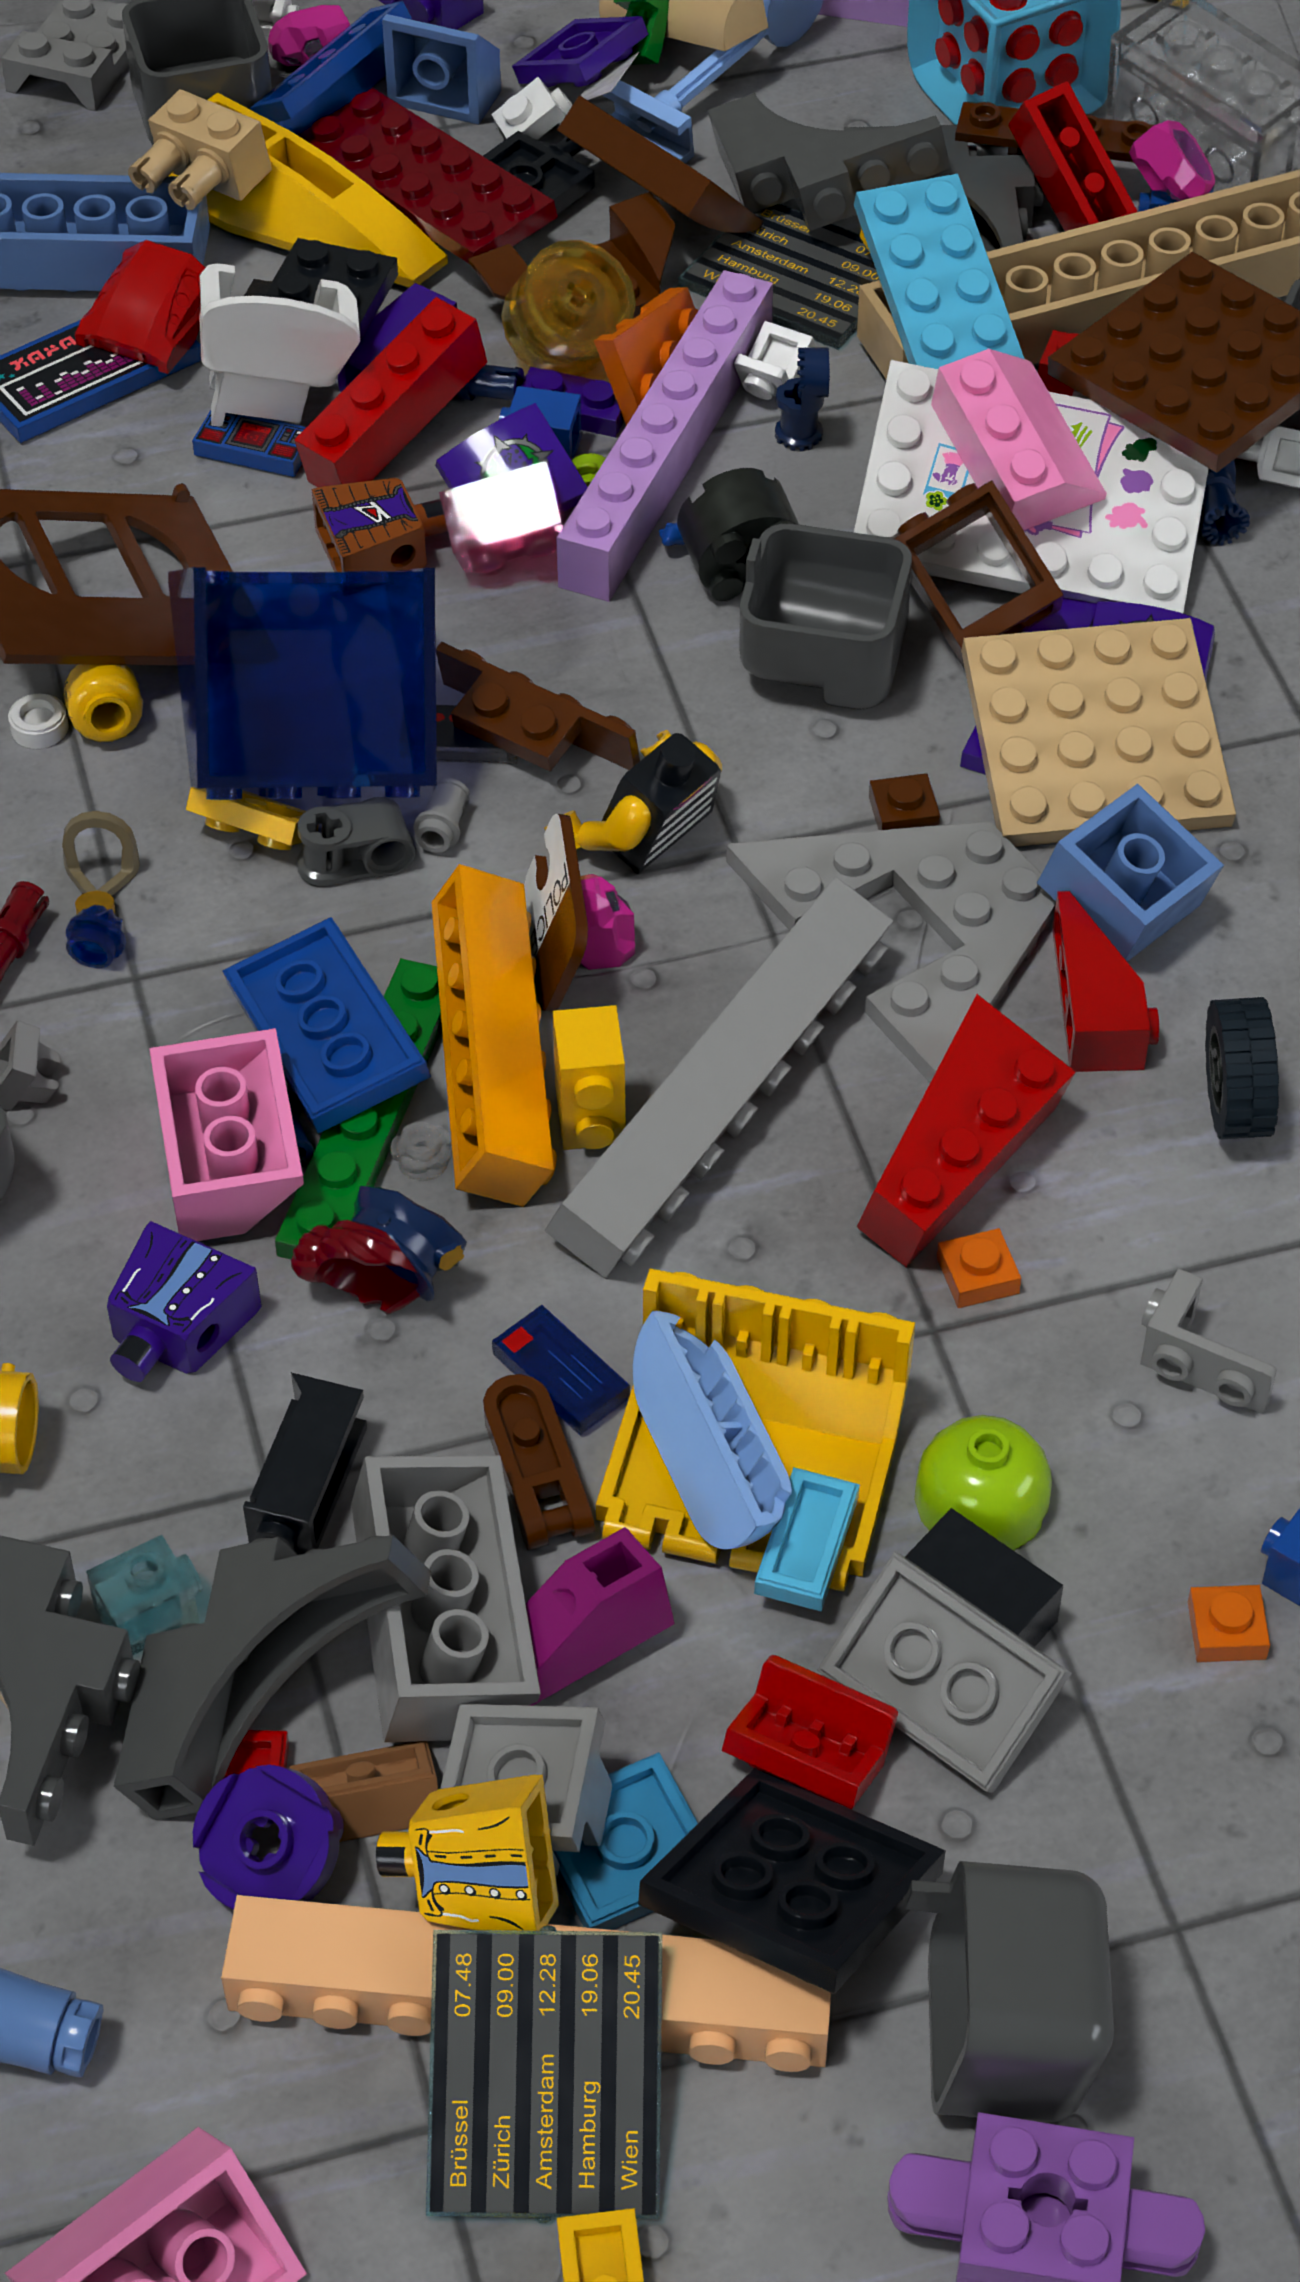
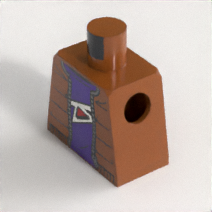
M397 478L311 489L315 530L346 598L357 596L421 571L427 564L425 537L450 531V518L444 500L440 498L414 505L403 481Z

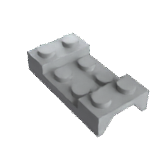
M60 0L37 32L22 30L2 56L1 62L6 92L16 93L29 75L65 82L86 109L96 111L129 66L122 10L134 0Z

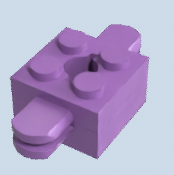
M978 2112L971 2162L927 2154L909 2153L904 2155L894 2166L889 2180L887 2196L888 2213L898 2230L908 2234L961 2242L956 2282H1121L1122 2269L1180 2277L1186 2275L1195 2265L1205 2234L1204 2217L1194 2200L1181 2195L1130 2187L1134 2137Z

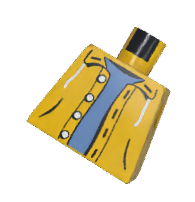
M527 1775L443 1788L429 1793L410 1819L408 1832L383 1831L380 1834L376 1847V1865L379 1874L382 1877H415L419 1912L428 1922L492 1934L541 1935L559 1906L543 1775Z

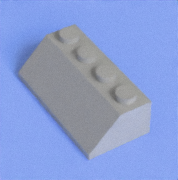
M365 1456L351 1502L356 1542L364 1541L372 1536L394 1535L431 1571L427 1596L403 1602L367 1618L384 1743L451 1741L460 1704L529 1706L537 1702L541 1693L501 1456Z

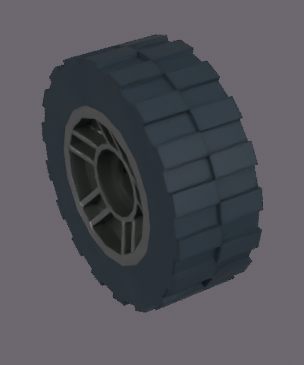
M1264 997L1211 1000L1210 1006H1208L1205 1040L1207 1088L1215 1132H1217V1137L1221 1140L1271 1137L1275 1133L1279 1108L1278 1056L1272 1014Z

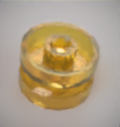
M582 240L558 241L540 250L506 295L501 316L505 338L517 358L529 367L582 376L595 369L601 363L594 340L602 334H613L616 332V325L622 320L633 319L636 300L631 279L621 263L606 250Z

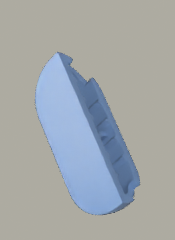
M652 1311L640 1330L633 1357V1385L641 1415L684 1506L701 1537L710 1545L725 1550L750 1545L768 1534L781 1520L785 1511V1502L792 1492L788 1473L731 1358L720 1343L714 1339L708 1347L691 1333L675 1326L680 1319L679 1316L668 1312Z

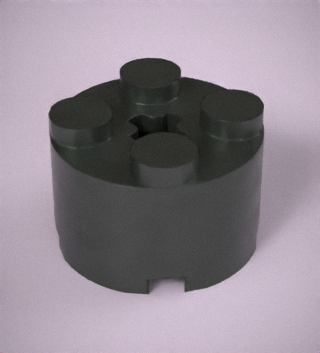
M755 468L734 469L710 478L702 484L705 492L693 503L690 497H688L678 513V529L702 584L710 590L712 597L718 601L731 600L744 590L746 583V559L753 538L759 539L765 530L774 525L799 524L781 483L775 477L774 481L766 478L762 470Z

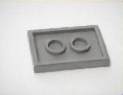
M896 1552L892 1554L817 1669V1671L833 1681L895 1707L898 1711L895 1727L989 1793L995 1792L1072 1674L935 1577Z

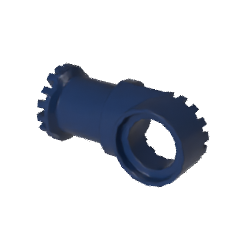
M828 347L798 348L797 357L800 361H797V366H800V370H797V375H799V378L789 379L777 388L776 403L781 409V419L776 423L775 438L778 444L784 443L786 449L790 446V451H795L796 447H799L800 452L804 451V447L811 450L812 444L815 446L819 444V441H822L823 427L818 421V412L824 404V398L829 397L830 363Z
M1234 460L1217 473L1211 469L1208 470L1200 515L1202 520L1200 529L1202 536L1210 541L1212 545H1215L1216 542L1219 545H1224L1226 540L1228 544L1233 543L1232 538L1238 539L1240 537L1239 532L1245 534L1247 532L1246 527L1250 525V516L1247 510L1241 507L1234 497L1236 494Z

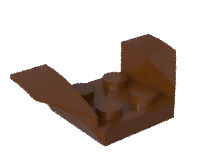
M646 192L609 206L610 240L587 247L584 250L542 264L531 270L510 243L468 260L493 296L536 313L567 349H571L597 339L602 334H610L617 331L616 325L624 319L636 318L640 315L642 306L661 294L662 276L676 224L653 194Z

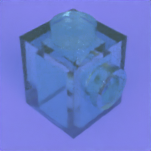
M163 1535L157 1536L86 1571L93 1605L103 1624L128 1630L132 1656L144 1650L146 1636L149 1634L177 1629L187 1623H200L195 1595L202 1592L203 1587L198 1573L186 1554L175 1557Z

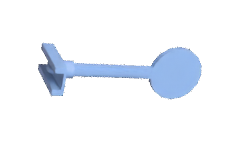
M763 0L769 28L727 51H714L671 89L662 90L655 97L619 80L612 92L603 95L614 102L615 112L611 116L686 164L694 157L691 117L683 113L682 108L757 45L762 38H765L769 43L777 47H788L798 41L812 26L824 0Z

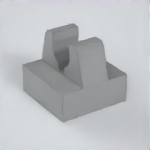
M18 1020L0 1044V1105L2 1109L11 1111L18 1101L47 1103L59 1085L58 1081L46 1078L41 1074L46 1076L53 1074L61 1063L60 1054L39 1042V1027Z

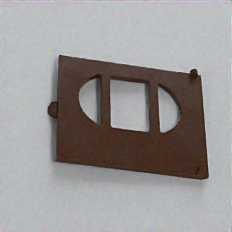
M180 483L176 485L172 495L0 489V527L9 521L18 523L51 591L49 593L27 583L14 574L0 559V657L4 664L267 666L276 662L279 658L194 497L190 496V492L185 484ZM39 520L104 523L143 598L77 596ZM129 526L153 536L175 554L182 564L186 575V585L182 590L173 596H166L162 592Z

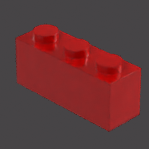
M1068 81L1022 103L1008 126L1064 231L1138 212Z

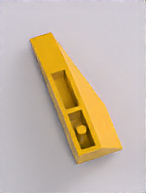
M216 93L207 99L261 122L272 170L242 201L211 190L206 195L209 222L227 232L289 251L297 238L396 257L398 276L394 283L406 287H411L414 283L420 285L448 264V255L407 216L369 184L331 156L292 131L220 93ZM171 173L169 176L178 177L179 175Z

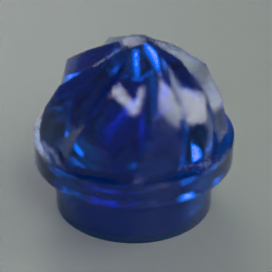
M93 905L81 910L70 919L66 927L65 934L68 940L66 950L75 961L87 967H108L114 958L119 957L123 953L126 946V937L122 930L123 919L117 917L112 909L107 910L104 906Z

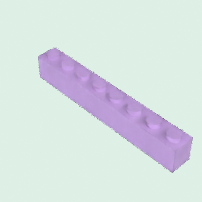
M726 270L722 272L556 537L559 588L610 602L741 385L734 362L738 354L749 355L764 322L772 323V282L756 279L746 274L733 273Z

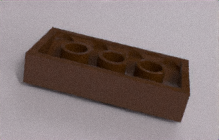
M580 95L557 129L564 136L699 224L718 231L740 233L756 231L764 222L713 181Z

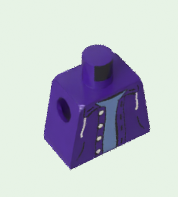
M150 1221L144 1228L108 1298L107 1310L112 1334L120 1343L110 1357L112 1366L122 1376L134 1382L143 1381L157 1361L185 1374L197 1372L262 1307L256 1268Z

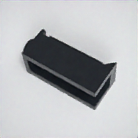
M291 1372L295 1400L291 1399L250 1496V1502H244L243 1511L249 1543L259 1538L279 1537L297 1555H302L310 1550L319 1548L367 1430V1421L356 1418L364 1398L362 1389Z

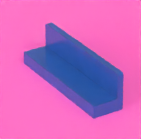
M399 1L369 9L273 88L266 96L250 107V109L298 135L311 127L316 120L329 116L351 102L356 95L367 92L386 76L382 19L386 14L412 19L404 2Z

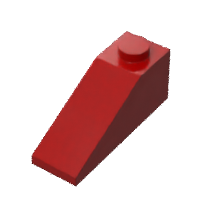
M1057 891L1052 933L1069 1067L1076 1072L1144 1070L1148 1045H1157L1159 1041L1157 1007H1147L1144 982L1070 891Z

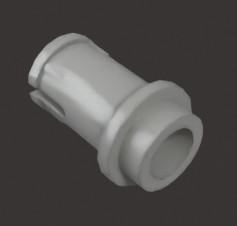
M453 778L439 779L434 784L433 793L426 810L415 819L413 829L416 840L423 849L429 852H445L459 840L461 831L458 824L464 808L470 800V797H468L470 794L469 789L459 780Z

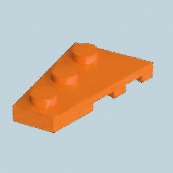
M688 287L668 288L642 306L640 315L636 318L622 320L616 325V332L613 334H602L594 340L626 425L699 311L693 304Z

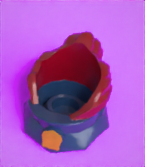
M360 1186L354 1202L355 1215L351 1221H338L332 1228L326 1225H317L309 1233H304L299 1239L298 1245L293 1249L291 1267L299 1278L311 1283H325L335 1289L342 1290L354 1297H358L359 1302L363 1305L379 1303L381 1304L380 1310L385 1314H391L409 1305L419 1297L426 1301L434 1300L433 1276L437 1271H446L458 1266L459 1261L464 1258L463 1252L467 1241L443 1216L416 1204L399 1191L380 1187Z

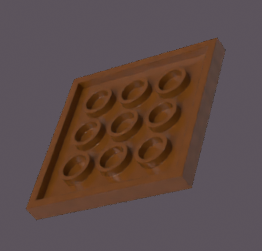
M1192 251L1048 357V375L1217 473L1300 409V310Z

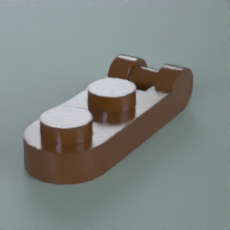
M522 1374L507 1375L496 1380L487 1389L483 1399L485 1426L495 1455L501 1456L504 1480L527 1550L549 1545L548 1538L571 1532L573 1538L595 1533L592 1511L549 1392L541 1382L533 1377ZM560 1495L563 1506L541 1512L537 1500Z

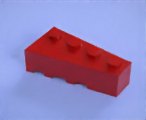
M976 994L884 1170L857 1228L903 1266L907 1267L1055 1111L1076 1071L985 999Z

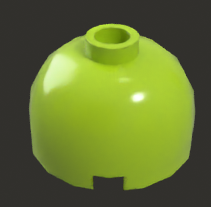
M977 1415L961 1418L936 1433L923 1451L918 1466L914 1500L921 1522L929 1531L950 1508H953L1014 1551L1032 1540L1042 1527L1043 1518L1049 1509L1052 1487L1051 1469L1044 1449L1023 1427L1003 1417Z

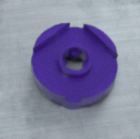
M275 1765L256 1766L257 1768H249L240 1774L233 1773L220 1780L206 1795L194 1821L192 1831L193 1848H199V1861L204 1872H198L205 1887L225 1906L234 1910L237 1895L308 1902L328 1882L338 1859L339 1840L344 1831V1824L340 1812L331 1805L325 1791L307 1775L290 1768ZM275 1822L279 1828L280 1847L276 1854L268 1853L263 1861H261L256 1856L260 1844L252 1838L253 1830L256 1826L269 1828Z

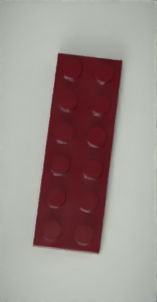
M374 88L356 95L351 102L329 116L316 120L311 127L298 134L299 137L331 156L369 184L407 216L431 240L468 264V259L509 243L515 246L558 218L553 199Z

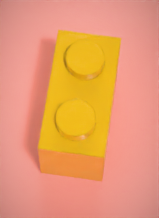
M610 1005L553 1011L555 1091L563 1150L581 1148L600 1149L610 1146L626 1127L625 1061L617 1006Z

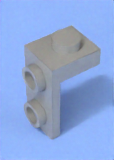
M1178 1268L1167 1290L1163 1291L1156 1288L1145 1308L1142 1325L1146 1326L1147 1329L1140 1364L1155 1370L1166 1379L1182 1381L1217 1395L1218 1398L1229 1405L1246 1407L1258 1413H1264L1270 1402L1277 1372L1276 1367L1188 1331L1196 1315L1203 1278Z

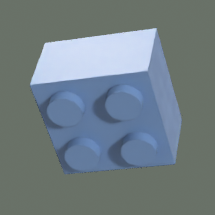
M1137 783L1057 843L1037 884L1055 901L1057 891H1070L1128 962L1202 904L1224 864Z

